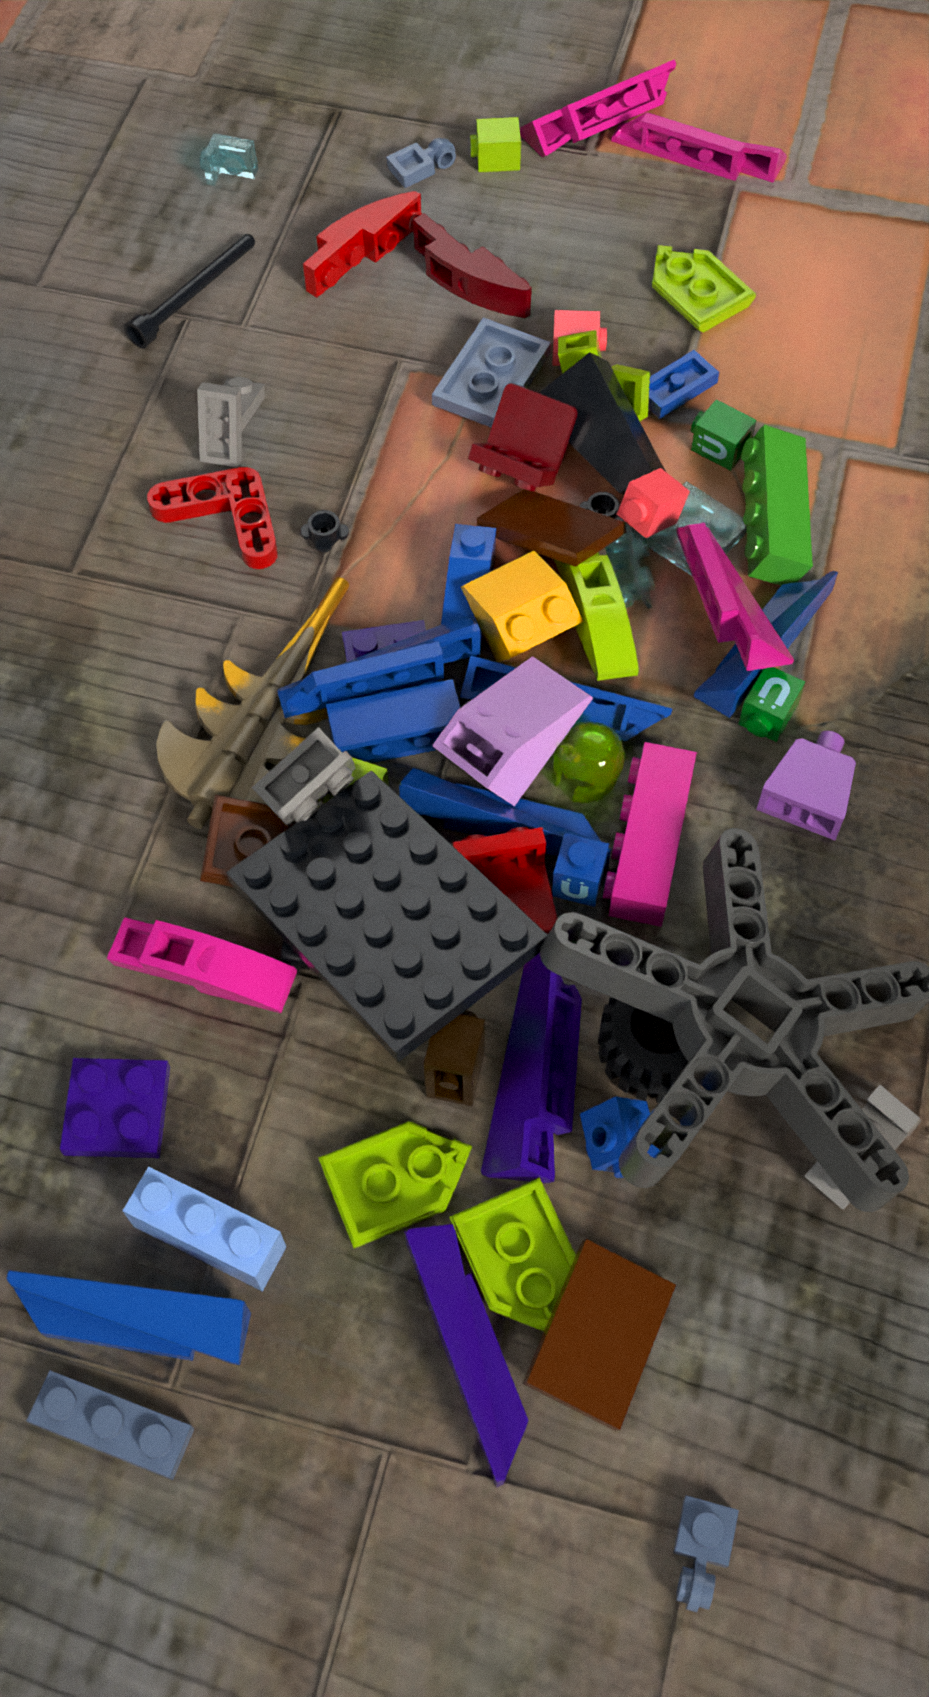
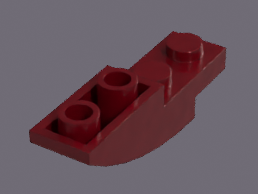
M425 213L413 219L414 248L425 257L426 275L454 295L485 309L520 318H526L531 315L532 287L526 279L519 277L508 268L501 258L494 256L483 246L471 253L465 244L459 243L446 232L441 224L434 222Z

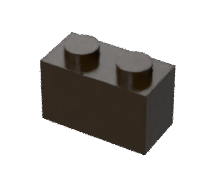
M465 1010L430 1037L424 1060L426 1097L473 1107L485 1055V1019L478 1018L475 1013Z

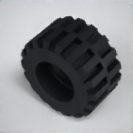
M610 997L609 1003L604 1006L598 1036L600 1062H607L605 1073L610 1080L616 1077L620 1078L618 1088L623 1092L627 1093L632 1088L637 1091L636 1099L646 1101L648 1094L656 1095V1103H658L687 1065L688 1061L681 1049L669 1054H659L647 1050L635 1039L632 1029L638 1024L649 1020H660L671 1025L673 1023Z

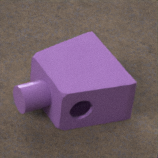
M822 731L816 743L803 738L795 740L766 781L756 810L835 841L846 815L856 761L852 757L841 753L845 743L843 737L833 731Z

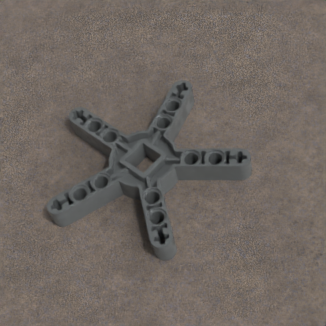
M739 828L725 830L703 861L711 955L700 965L585 915L570 912L558 917L540 948V957L547 969L673 1023L677 1043L688 1061L676 1080L621 1152L619 1169L622 1176L630 1184L640 1188H649L658 1183L679 1160L728 1091L745 1096L766 1095L848 1201L857 1209L864 1212H875L886 1205L908 1185L909 1174L903 1160L817 1055V1052L822 1045L824 1036L912 1019L929 1003V967L926 964L910 961L806 979L794 966L771 952L759 847L751 834ZM730 999L772 1030L766 1041H763L723 1010ZM671 1116L676 1118L680 1124L676 1123ZM651 1144L660 1149L654 1157L647 1153Z

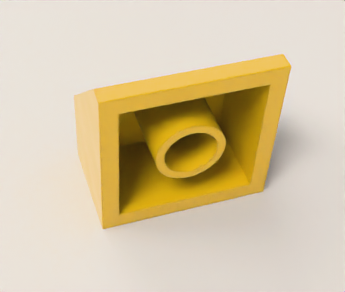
M535 551L461 586L496 662L513 658L584 622L566 583Z

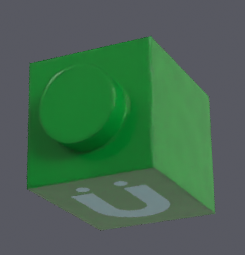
M716 399L706 412L700 411L696 415L691 425L690 431L694 434L691 451L731 471L741 459L745 442L749 438H753L756 419Z
M775 667L764 668L744 701L738 725L747 728L755 736L766 737L777 742L799 705L806 681Z

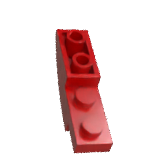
M412 191L375 201L345 215L316 236L318 251L303 263L306 292L318 298L328 288L333 287L352 267L357 266L364 257L376 263L384 255L393 251L400 241L413 232V219L422 214L421 194Z

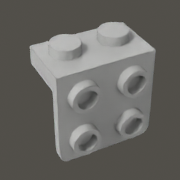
M318 727L252 788L290 828L302 820L306 821L319 810L318 803L327 794L331 793L335 796L347 788L354 780L352 772L356 768L353 758L347 751L342 753Z

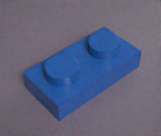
M692 350L650 376L648 409L661 419L717 384L719 371L699 353Z

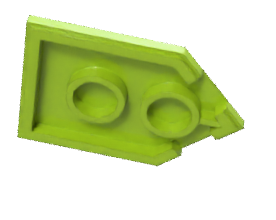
M657 246L652 287L697 330L704 333L749 307L756 298V293L710 251L694 249V253L672 251L671 246Z
M408 1121L318 1157L353 1249L446 1211L472 1146L456 1139L450 1140L427 1131V1128Z
M537 1178L452 1215L449 1219L455 1228L458 1240L489 1310L544 1332L576 1254L540 1178Z

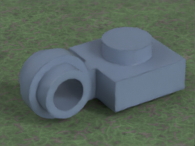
M436 138L430 142L425 150L416 142L387 156L386 159L388 169L402 186L407 188L434 175L435 168H449L454 163L456 154L454 145L448 139Z
M687 1495L683 1499L673 1553L692 1558L694 1561L692 1568L683 1566L681 1569L676 1601L686 1603V1610L697 1613L699 1607L707 1610L710 1609L715 1588L716 1576L706 1573V1564L709 1563L723 1568L729 1567L739 1510Z

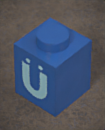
M565 833L553 872L552 896L595 907L606 868L609 843Z

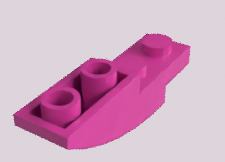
M125 917L106 958L114 966L194 986L200 993L277 1013H282L298 971L295 967L208 934L155 920L154 924H149Z

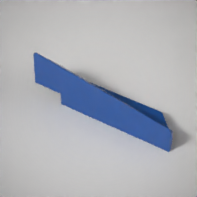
M831 571L819 580L782 584L762 609L787 649L833 591L838 575L837 571ZM735 644L717 666L715 673L694 692V697L730 718L746 696H748L763 669L747 671L738 647Z
M462 616L340 665L314 671L306 678L277 690L284 717L288 718L324 709L326 704L339 702L345 698H360L379 694L387 689L400 690L428 681L444 679V663L480 655V629L478 623L468 616Z
M470 656L460 697L474 699L517 667ZM571 682L593 697L572 726L574 728L627 741L672 713V708Z
M414 768L404 777L399 785L400 797L418 814L442 819L445 829L487 837L504 834L517 827H527L529 829L543 827L546 840L545 853L554 856L559 855L565 833L601 841L582 813L524 799H519L516 805L513 806L491 791L458 783L453 784ZM610 847L608 848V855H607V862H606V868H607V869H608V866H609L610 855H611V848H610Z
M11 1270L7 1273V1281L14 1288L39 1332L44 1337L193 1361L196 1351L231 1364L240 1365L251 1317L250 1310L242 1300Z

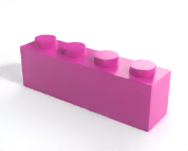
M644 742L641 758H632L628 783L635 784L633 796L624 795L619 819L626 821L627 827L625 834L616 832L611 859L619 860L617 873L608 871L603 892V898L611 899L608 916L662 927L697 752Z

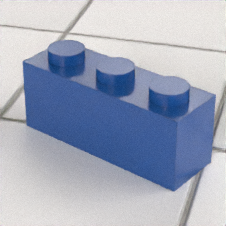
M453 679L441 682L428 681L420 686L400 690L387 689L375 695L345 698L339 702L326 704L332 742L342 753L347 751L351 757L369 763L437 750L432 745L457 710L460 709Z

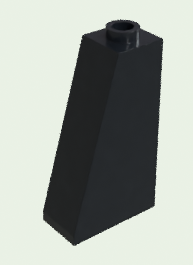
M589 352L539 392L572 405L577 409V418L568 442L620 494H625L630 481L659 468L665 471L608 361Z

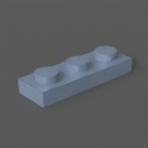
M49 1370L26 1420L34 1426L170 1480H173L194 1431V1428L189 1424Z

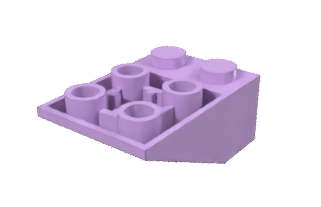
M532 656L458 709L432 746L487 789L515 806L593 697Z

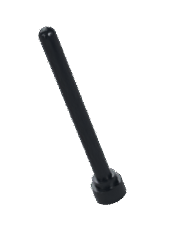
M250 234L243 235L151 313L136 314L124 324V330L130 341L142 349L151 344L157 338L159 326L254 247V237Z

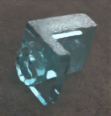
M214 133L207 148H203L200 156V166L202 170H205L207 185L215 186L221 173L254 179L258 171L254 141Z

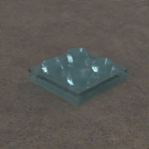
M686 481L683 486L690 493L677 523L648 538H645L637 531L636 539L692 576L676 534L677 528L705 522L706 527L710 529L725 554L747 533L742 516Z

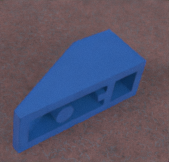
M455 524L449 556L441 624L462 616H468L478 623L461 586L494 570L496 528ZM479 626V629H480V651H481L483 633H482L481 628H480V626Z

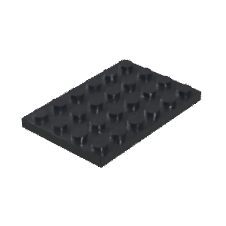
M371 770L318 807L319 810L306 821L302 820L294 824L228 870L226 874L231 885L399 1062L537 956L548 935Z

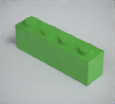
M764 424L753 438H749L745 442L741 453L745 475L742 490L745 493L746 504L743 522L746 525L747 533L744 554L748 562L749 577L781 586L782 584L798 582L813 567L806 438Z

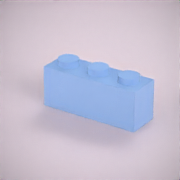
M149 1166L123 1209L124 1214L133 1227L262 1292L286 1249V1244L279 1230Z

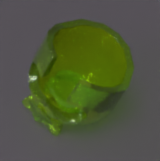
M578 722L572 726L556 748L552 769L555 787L560 783L562 771L566 778L593 784L590 787L577 786L574 791L573 802L590 803L598 801L609 794L616 786L626 758L622 740L616 731L599 722Z

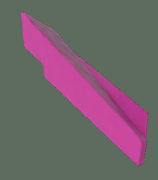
M675 59L538 118L520 127V136L541 157H545L571 139L574 144L656 108L664 103L667 94L664 89L670 72L676 67Z
M648 112L628 123L621 122L611 138L612 142L736 181L741 172L773 183L787 158V155L779 148L740 142Z
M705 522L677 528L676 534L718 643L735 640L747 671L792 664L794 658L710 529L706 527Z

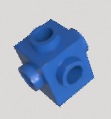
M615 1096L580 1113L586 1140V1151L590 1158L592 1170L613 1172L614 1177L624 1178L619 1169V1157L649 1116L650 1112L647 1101ZM651 1144L647 1153L654 1157L659 1149Z

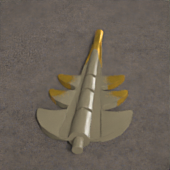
M335 578L317 609L262 677L245 672L230 660L223 662L226 684L229 691L241 701L239 705L221 702L209 695L204 688H197L195 704L198 719L205 731L212 736L211 740H199L185 735L175 728L170 721H165L162 724L156 742L158 766L166 784L174 792L190 800L194 806L187 818V822L197 829L203 828L212 814L215 795L266 804L252 788L269 772L265 768L266 763L277 765L306 739L287 731L283 727L284 722L296 725H309L328 718L326 708L285 718L277 690L304 679L327 624L349 588V583L344 578Z

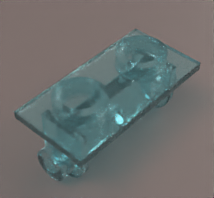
M625 522L627 533H624L606 546V552L614 571L624 568V570L616 572L615 576L625 607H631L634 601L642 599L649 609L652 608L649 591L655 589L652 573L649 567L645 566L644 558L650 556L646 538L641 534H637L634 528Z

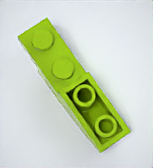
M597 552L576 567L554 559L560 576L566 583L584 621L576 625L575 628L597 681L637 676L639 667L631 626L622 593L608 555H600Z

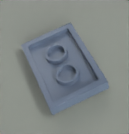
M482 318L432 393V405L492 427L505 386L514 383L529 388L550 355L551 342Z

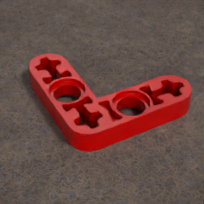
M238 467L161 482L150 488L147 493V501L153 518L163 523L232 511L244 563L253 569H265L275 563L278 557L276 539L262 480L259 473L253 468ZM248 484L250 497L243 499L240 486ZM204 489L216 492L208 500H200L195 497L199 491ZM184 495L188 496V502H184ZM170 499V504L163 505L164 500ZM249 512H256L262 515L261 519L254 523H246L241 520L242 516ZM260 536L263 551L255 552L252 538Z

